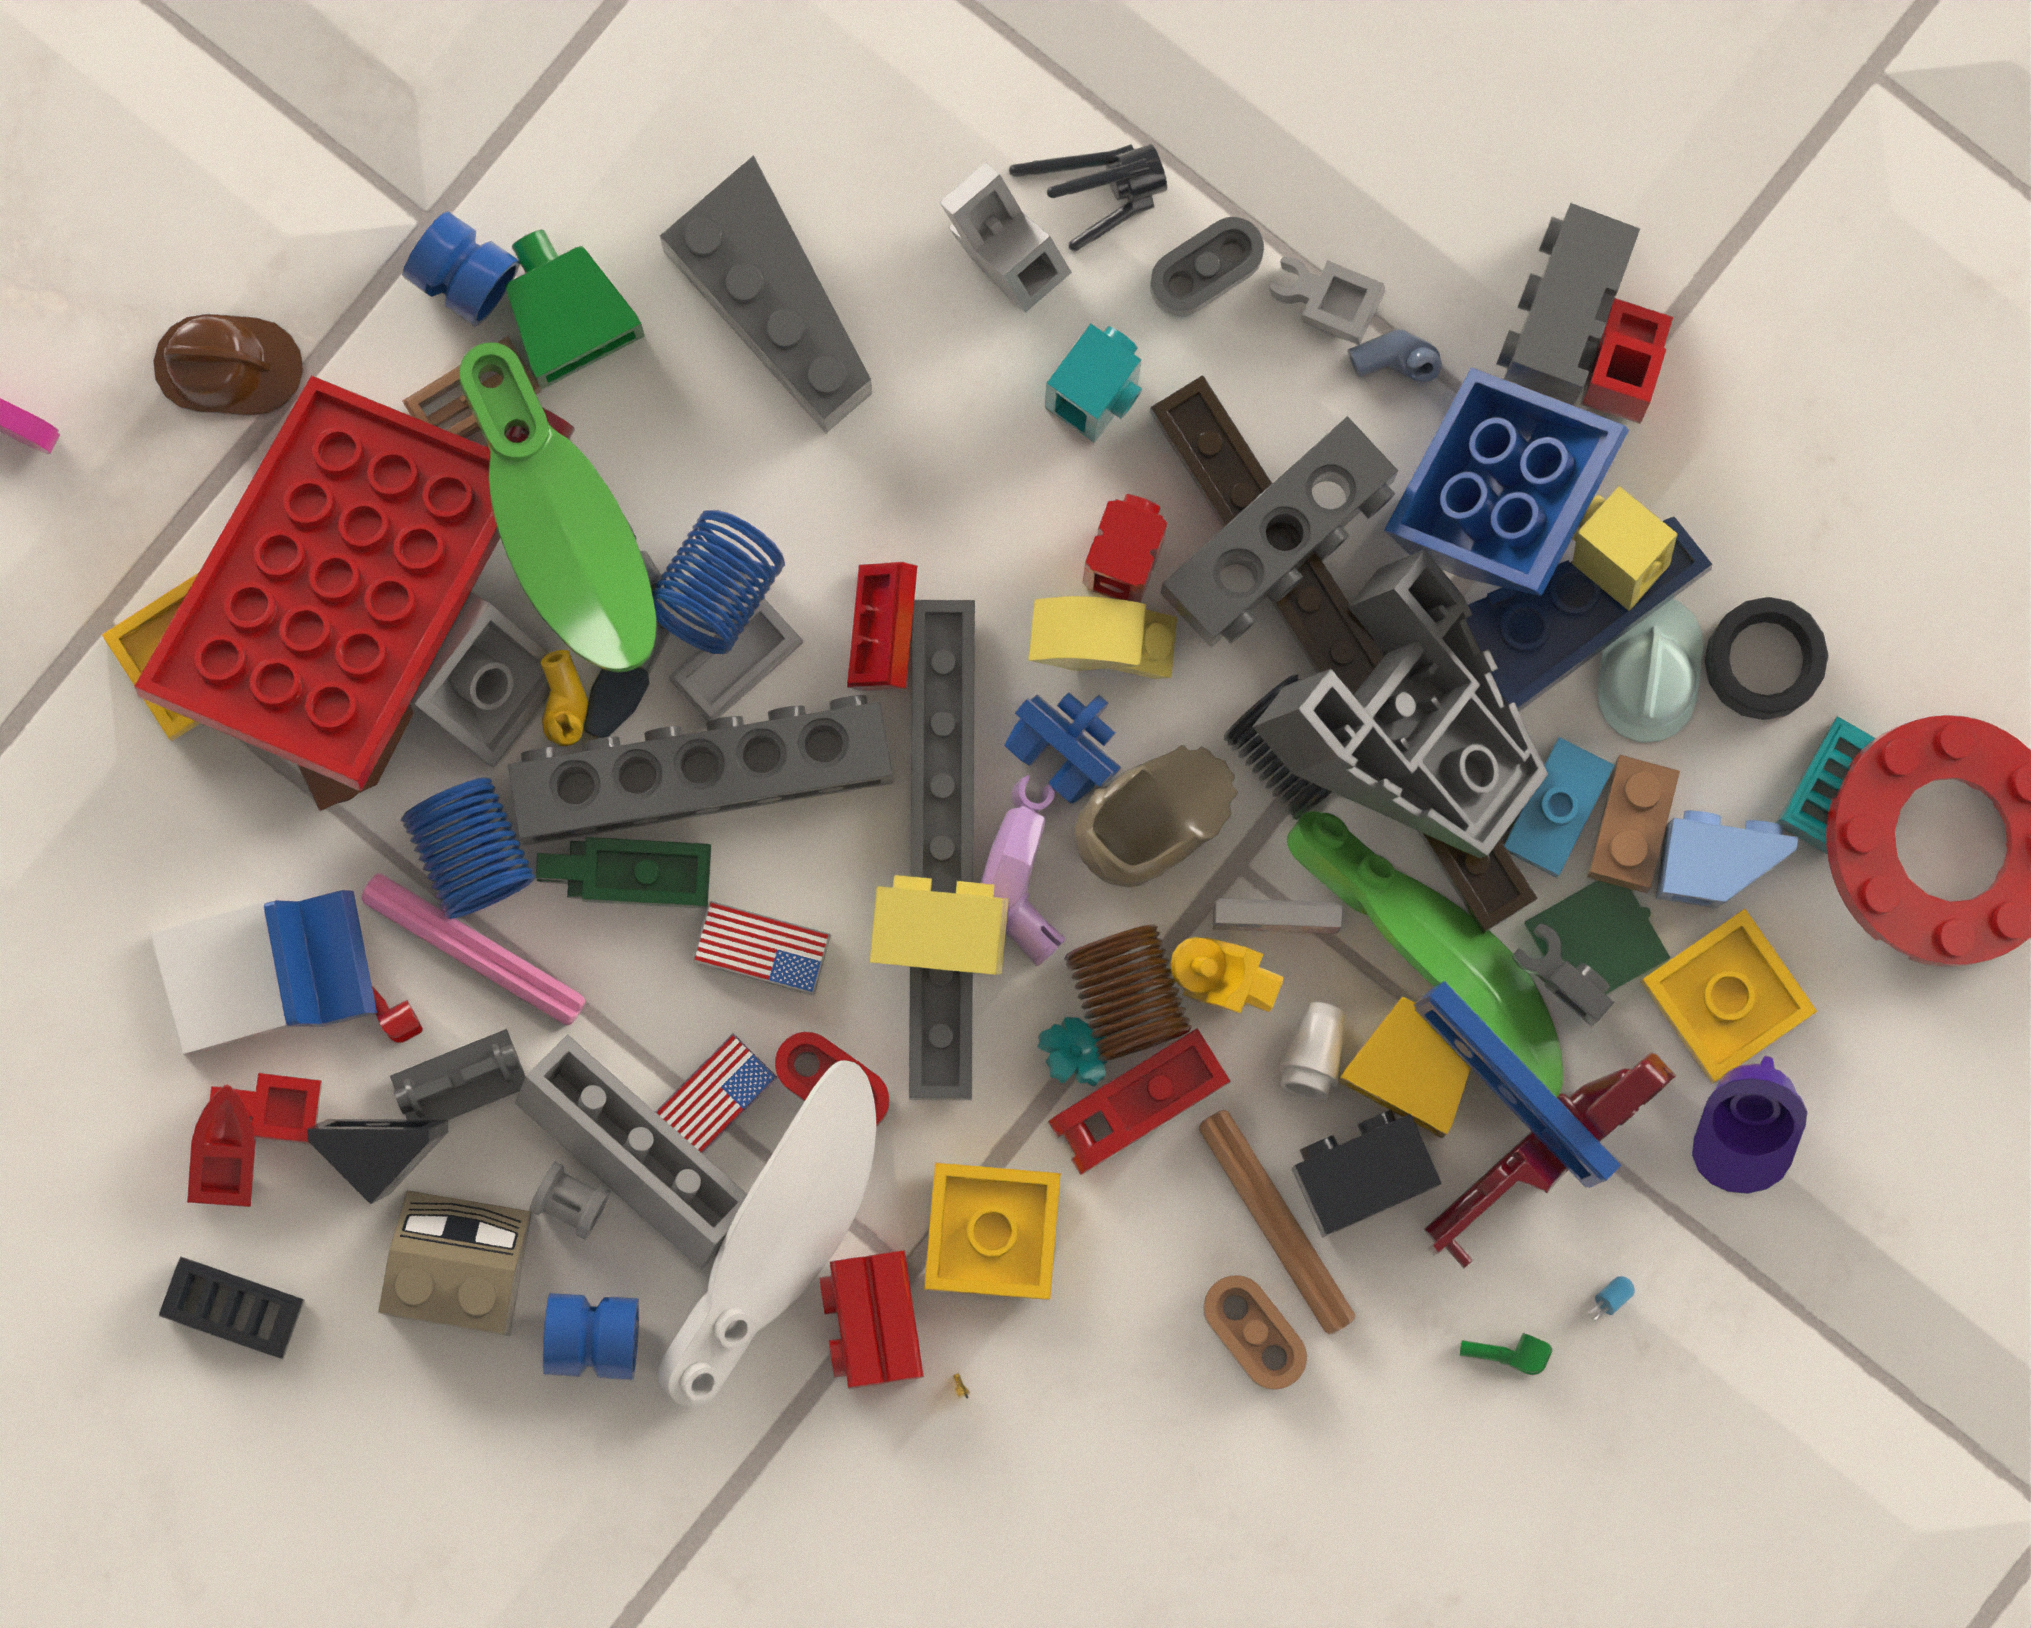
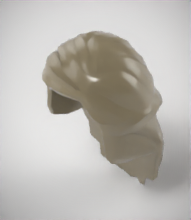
M1184 745L1179 746L1172 752L1148 760L1123 772L1110 785L1095 789L1086 807L1078 814L1074 833L1077 841V850L1082 861L1093 874L1104 882L1129 888L1140 886L1162 876L1168 869L1182 862L1203 843L1219 834L1221 827L1231 816L1230 803L1238 794V791L1232 785L1235 775L1229 769L1225 760L1216 758L1208 749L1201 746L1197 750H1188Z

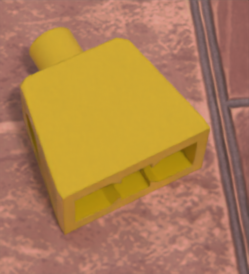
M1401 997L1339 1077V1083L1388 1110L1392 1109L1394 1113L1401 1117L1411 1114L1416 1125L1443 1138L1452 1127L1471 1068L1414 1010L1415 1002Z

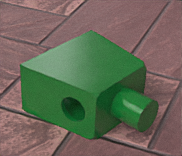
M543 229L523 236L512 245V249L525 274L508 282L505 288L531 369L541 390L645 337L642 324L636 313L583 246L575 247L558 256Z

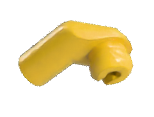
M556 650L545 655L540 662L550 687L542 717V726L548 740L559 746L568 747L577 743L582 737L583 723L587 715L589 702L570 652L567 650Z

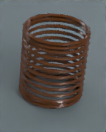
M1145 925L1099 939L1072 950L1064 958V960L1068 961L1066 964L1068 966L1067 969L1072 971L1084 968L1073 973L1070 979L1079 980L1092 976L1076 983L1074 987L1076 990L1095 986L1080 992L1077 997L1080 1000L1115 990L1146 977L1159 975L1146 982L1085 1001L1081 1005V1008L1084 1010L1123 998L1148 987L1164 984L1151 991L1118 1000L1086 1012L1084 1018L1091 1019L1120 1010L1151 997L1164 995L1151 1002L1127 1008L1089 1022L1087 1027L1094 1029L1125 1019L1150 1008L1169 1004L1154 1012L1096 1030L1091 1035L1094 1039L1122 1031L1153 1018L1172 1014L1159 1021L1097 1041L1094 1047L1098 1048L1096 1054L1100 1055L1098 1058L1100 1061L1116 1059L1151 1048L1190 1032L1192 1028L1189 1025L1190 1018L1183 1016L1186 1008L1178 1007L1181 1005L1183 998L1175 997L1179 993V988L1172 987L1176 981L1173 977H1169L1172 974L1171 968L1166 967L1169 959L1162 958L1166 950L1159 948L1163 940L1158 938L1160 932L1157 931V925ZM1147 945H1151V946H1149V947H1147V948H1145V949H1143V950H1140V951H1138V952L1131 953V954H1127V955L1120 956V957H1117V958H1113V957H1115V956L1121 955V954L1126 953V952H1128V951H1130V950H1133V949H1135V948L1142 947V946H1147ZM1153 955L1141 962L1113 969L1140 957ZM1156 965L1146 971L1110 981L1140 968Z

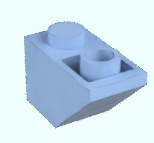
M1692 810L1684 811L1683 819L1673 818L1666 825L1656 899L1718 908L1796 851L1798 837L1782 835L1783 826L1777 823L1747 820L1745 829L1720 825L1721 816L1714 813Z

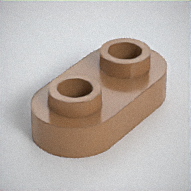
M1233 1275L1220 1279L1209 1289L1203 1305L1206 1322L1248 1377L1258 1386L1271 1390L1283 1389L1295 1383L1301 1377L1306 1367L1307 1352L1305 1345L1262 1288L1250 1278ZM1230 1296H1238L1246 1303V1314L1240 1320H1231L1223 1312V1303ZM1269 1346H1278L1285 1353V1364L1279 1370H1270L1263 1364L1262 1354Z

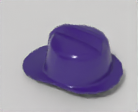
M1765 1055L1760 1064L1741 1065L1728 1071L1707 1099L1694 1135L1692 1157L1698 1172L1710 1184L1727 1192L1749 1194L1766 1190L1782 1180L1792 1165L1805 1130L1807 1120L1806 1106L1798 1095L1791 1079L1782 1071L1775 1069L1772 1057Z

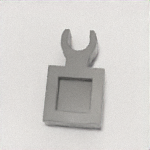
M1282 257L1280 261L1282 270L1294 273L1299 278L1295 285L1288 288L1270 282L1271 295L1283 303L1293 304L1302 302L1307 304L1302 313L1304 323L1360 345L1385 293L1384 283L1328 260L1319 277L1310 273L1306 266L1298 259Z

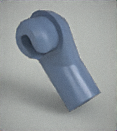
M1393 330L1348 349L1351 364L1359 378L1388 366L1413 380L1425 383L1434 380L1442 368L1440 353L1437 348L1405 330Z

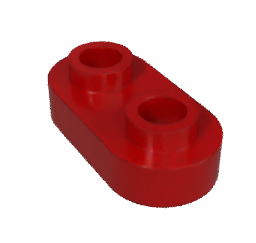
M814 1032L793 1034L780 1045L775 1057V1069L780 1082L791 1093L805 1102L815 1085L832 1065L843 1060L854 1062L865 1072L871 1085L875 1103L876 1127L884 1120L889 1109V1093L884 1081L876 1073L822 1035ZM812 1054L819 1060L818 1071L808 1077L798 1074L795 1070V1062L799 1056Z

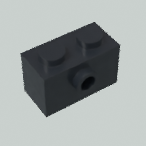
M1392 1109L1357 1124L1361 1136L1338 1145L1335 1136L1332 1135L1299 1150L1304 1161L1294 1165L1292 1172L1322 1238L1442 1184L1411 1114L1396 1120Z

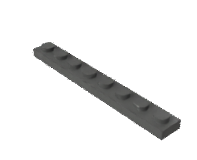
M914 600L912 620L910 876L931 878V891L956 893L957 881L973 882L975 600ZM910 967L909 1100H972V972Z

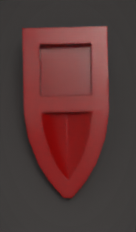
M228 1084L224 1085L212 1096L195 1125L191 1141L187 1203L251 1207L256 1139H254L253 1126L245 1105L234 1089Z

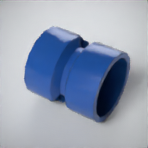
M447 211L436 218L419 239L406 261L402 276L430 297L441 293L445 294L446 308L475 327L480 325L491 314L506 294L505 285L515 278L520 262L492 241L482 245L476 243V230Z
M549 1293L543 1342L544 1375L580 1377L587 1367H592L598 1378L634 1380L639 1335V1299L604 1297L597 1307H593L585 1295Z

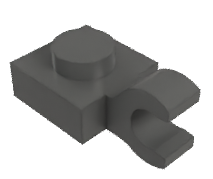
M1540 923L1533 932L1545 942L1547 948L1545 956L1540 959H1533L1526 952L1518 948L1513 953L1512 958L1519 968L1533 973L1540 978L1548 990L1592 1027L1614 1004V1001L1605 994L1610 986L1588 965L1581 962L1575 968L1568 961L1564 962L1560 955L1561 942L1557 933L1549 926Z

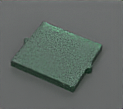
M1599 880L1523 923L1542 957L1545 956L1547 951L1546 944L1535 935L1533 930L1540 923L1552 928L1557 933L1561 942L1560 955L1564 962L1568 961L1575 968L1582 962L1596 971L1610 986L1605 994L1612 992L1671 958L1648 920L1651 915L1650 909L1640 906L1631 889Z

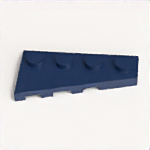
M1675 516L1663 520L1667 526L1677 533L1670 566L1630 611L1575 567L1572 561L1569 562V560L1558 564L1542 596L1502 587L1487 593V597L1468 604L1472 615L1465 620L1480 651L1489 649L1498 669L1492 671L1491 674L1506 705L1514 702L1518 712H1520L1711 571V561Z

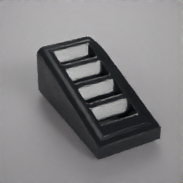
M181 1256L161 1306L159 1317L284 1359L305 1299ZM197 1275L206 1278V1282L195 1312L191 1314L183 1310ZM223 1284L231 1287L219 1323L208 1320L220 1285ZM245 1293L256 1296L242 1332L234 1329L233 1326ZM272 1301L281 1306L269 1339L265 1340L257 1337L268 1304Z

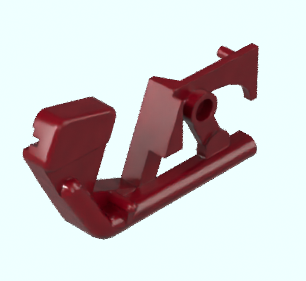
M1649 1053L1632 1069L1624 1068L1580 1087L1570 1097L1560 1093L1557 1099L1600 1142L1619 1125L1622 1126L1640 1110L1639 1107L1642 1104H1647L1676 1075L1657 1054ZM1530 1132L1424 1228L1425 1233L1434 1242L1427 1249L1433 1255H1436L1445 1248L1463 1268L1467 1267L1473 1259L1455 1241V1238L1517 1181L1545 1191L1547 1194L1569 1170Z

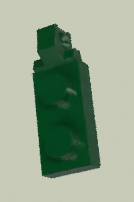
M586 837L585 841H570V855L537 853L535 876L537 882L568 884L567 898L582 899L583 902L707 909L711 844Z

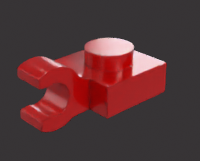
M258 1073L256 1092L234 1089L245 1105L249 1117L252 1118L254 1138L310 1144L308 1142L307 1128L317 1124L322 1089L321 1080ZM211 1086L210 1099L222 1087Z

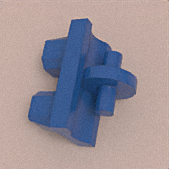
M1070 692L1061 699L1057 707L1074 720L1072 724L1038 694L1031 700L1029 698L1026 699L1015 712L1020 720L1015 724L1004 746L1028 766L1033 765L1049 745L1053 746L1068 759L1048 783L1069 803L1074 804L1097 785L1101 787L1110 782L1122 768L1084 735L1086 732L1089 733L1102 746H1105L1116 733L1099 718L1109 704L1100 695L1096 696L1087 707Z

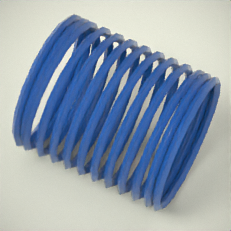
M704 510L696 520L697 523L692 526L693 531L687 534L688 539L682 542V547L676 551L677 555L671 559L672 564L666 567L667 572L661 575V580L655 584L656 588L651 592L656 620L669 632L702 651L712 654H728L739 639L738 635L744 631L743 627L749 623V619L754 615V611L760 606L759 603L765 598L764 594L770 590V586L775 582V578L781 573L782 568L785 566L783 553L777 545L750 523L720 510ZM705 520L717 521L741 532L756 543L769 556L774 565H770L757 549L740 536ZM712 530L720 532L726 535L727 537L735 540L740 545L749 550L761 562L753 560L744 551L739 549L731 542L716 535ZM697 545L703 546L708 552L700 550ZM692 553L697 554L704 561L695 558ZM686 561L693 563L700 570L691 567ZM682 570L687 571V572H688L689 574H691L694 578H692V577H690V576H688V575H685ZM739 572L746 574L752 580L744 578ZM676 578H679V579L683 580V581H684L686 584H688L690 587H688L687 585L681 584ZM732 579L741 582L746 588L740 587ZM671 586L679 589L683 594L675 592ZM728 588L735 590L741 596L733 594ZM721 595L731 599L735 604L727 602ZM657 599L663 600L672 610L694 625L711 633L719 634L722 639L709 636L690 627L665 609ZM742 603H746L748 607H744ZM717 604L724 606L729 612L722 610ZM678 606H680V607H682V608H684V609L690 611L691 613H693L694 615H696L697 617H699L700 619H702V620L705 621L706 623H704V622H702V621H699L698 619L694 618L693 616H691L690 614L686 613L685 611H683V610H682L681 608H679ZM714 613L720 615L724 620L718 618Z
M489 778L467 781L433 795L406 811L400 820L404 823L403 827L406 828V833L413 835L410 842L418 844L414 849L415 852L422 853L418 860L424 863L427 862L423 866V870L430 872L427 876L428 880L435 881L431 888L440 890L435 897L443 900L440 907L445 912L444 916L449 919L474 913L504 900L530 885L535 879V875L532 874L533 870L528 867L529 861L523 858L525 852L519 849L521 843L515 840L517 834L511 831L512 824L506 821L508 815L502 812L504 806L498 803L500 797L494 793L495 786L491 784L492 780ZM455 799H458V800H456V801H454V802H452V803H450V804H448V805H445V806H443V807H441V808H438V809L434 810L435 808L440 807V806H442V805H444V804H446V803H448V802H450V801H453V800H455ZM487 799H493L489 803L482 804ZM491 808H497L494 812L485 814ZM468 816V817H466V818H464V819H462V820H460V821H458V822H456V823H454V824H452V825H450V826H448V827H445V828H443V829H441V830H438V831H436V832H434V833L425 835V834H427V833H429V832H431V831H433V830H435V829H437V828H439V827H441V826H443V825H445V824H448V823H450V822H452V821H455V820H457V819H459V818ZM501 817L497 822L489 823L493 819ZM467 826H470L469 828H467V829H465V830H463V831H461V832H459V833H457V834H455V835H452V836H450V837H448V838H445V839H443V840H441V841H438V842H436V843L430 844V843H432V842H434V841H436V840H438V839H440V838H442V837H444V836H446V835H448V834H450V833H453V832H455V831H457V830H460V829H462V828H465V827H467ZM499 827H505L502 831L492 833ZM472 835H475V836H473V837H471V838H469V839H467V840H465V841H463V842H461V843H459V844H457V845H455V846H452V847H450V848H448V849H446V850H443V851H441V852L435 853V852H437V851H439V850H441V849H443V848H445V847H447V846H449V845H451V844H453V843H455V842H458V841L463 840V839H465V838H467V837H470V836H472ZM504 836H509L508 839H506V840H504V841L497 842V841L500 840L502 837H504ZM478 845V846H476V847H474V848H472V849H470V850H468V851H466V852H464V853H462V854H459V855H457V856H455V857H453V858H450V859H448V860H445V861H443V862H440V861H442V860H444V859H446V858H448V857H450V856H452V855H454V854H456V853H458V852H461V851H463V850H465V849H468V848H470V847H472V846ZM514 845L511 849L500 852L507 846ZM511 855H517V857H515L512 860L504 861ZM475 856H478V857L472 859V860L469 861V862H466V863H464V864H462V865H460V866H457V867H455V868H453V869L447 870V869H449V868H451V867H453V866H455V865H457V864H459V863H461V862H463V861H466V860H468V859H470V858H473V857H475ZM517 864H522V865H521L519 868H517V869H513V870L507 871V870H509L510 868H512L513 866H515V865H517ZM480 865H483V866H481V867H479V868H477V869H475V870H473V871H471V872H469V873H467V874H464V875H462V876H460V877H457V878H455V879H452V878H454V877H456V876H458V875H460V874H462V873H464V872H466V871H469V870H471V869H473V868H476V867H478V866H480ZM483 875H486V876H484V877H482V878H480V879H478V880H476V881H474V882H471V883H469V884H467V885H465V886H462V887H460V888H457V887H459V886H461V885H463V884H465V883H467V882H469V881H471V880H474V879H476V878H478V877H481V876H483Z

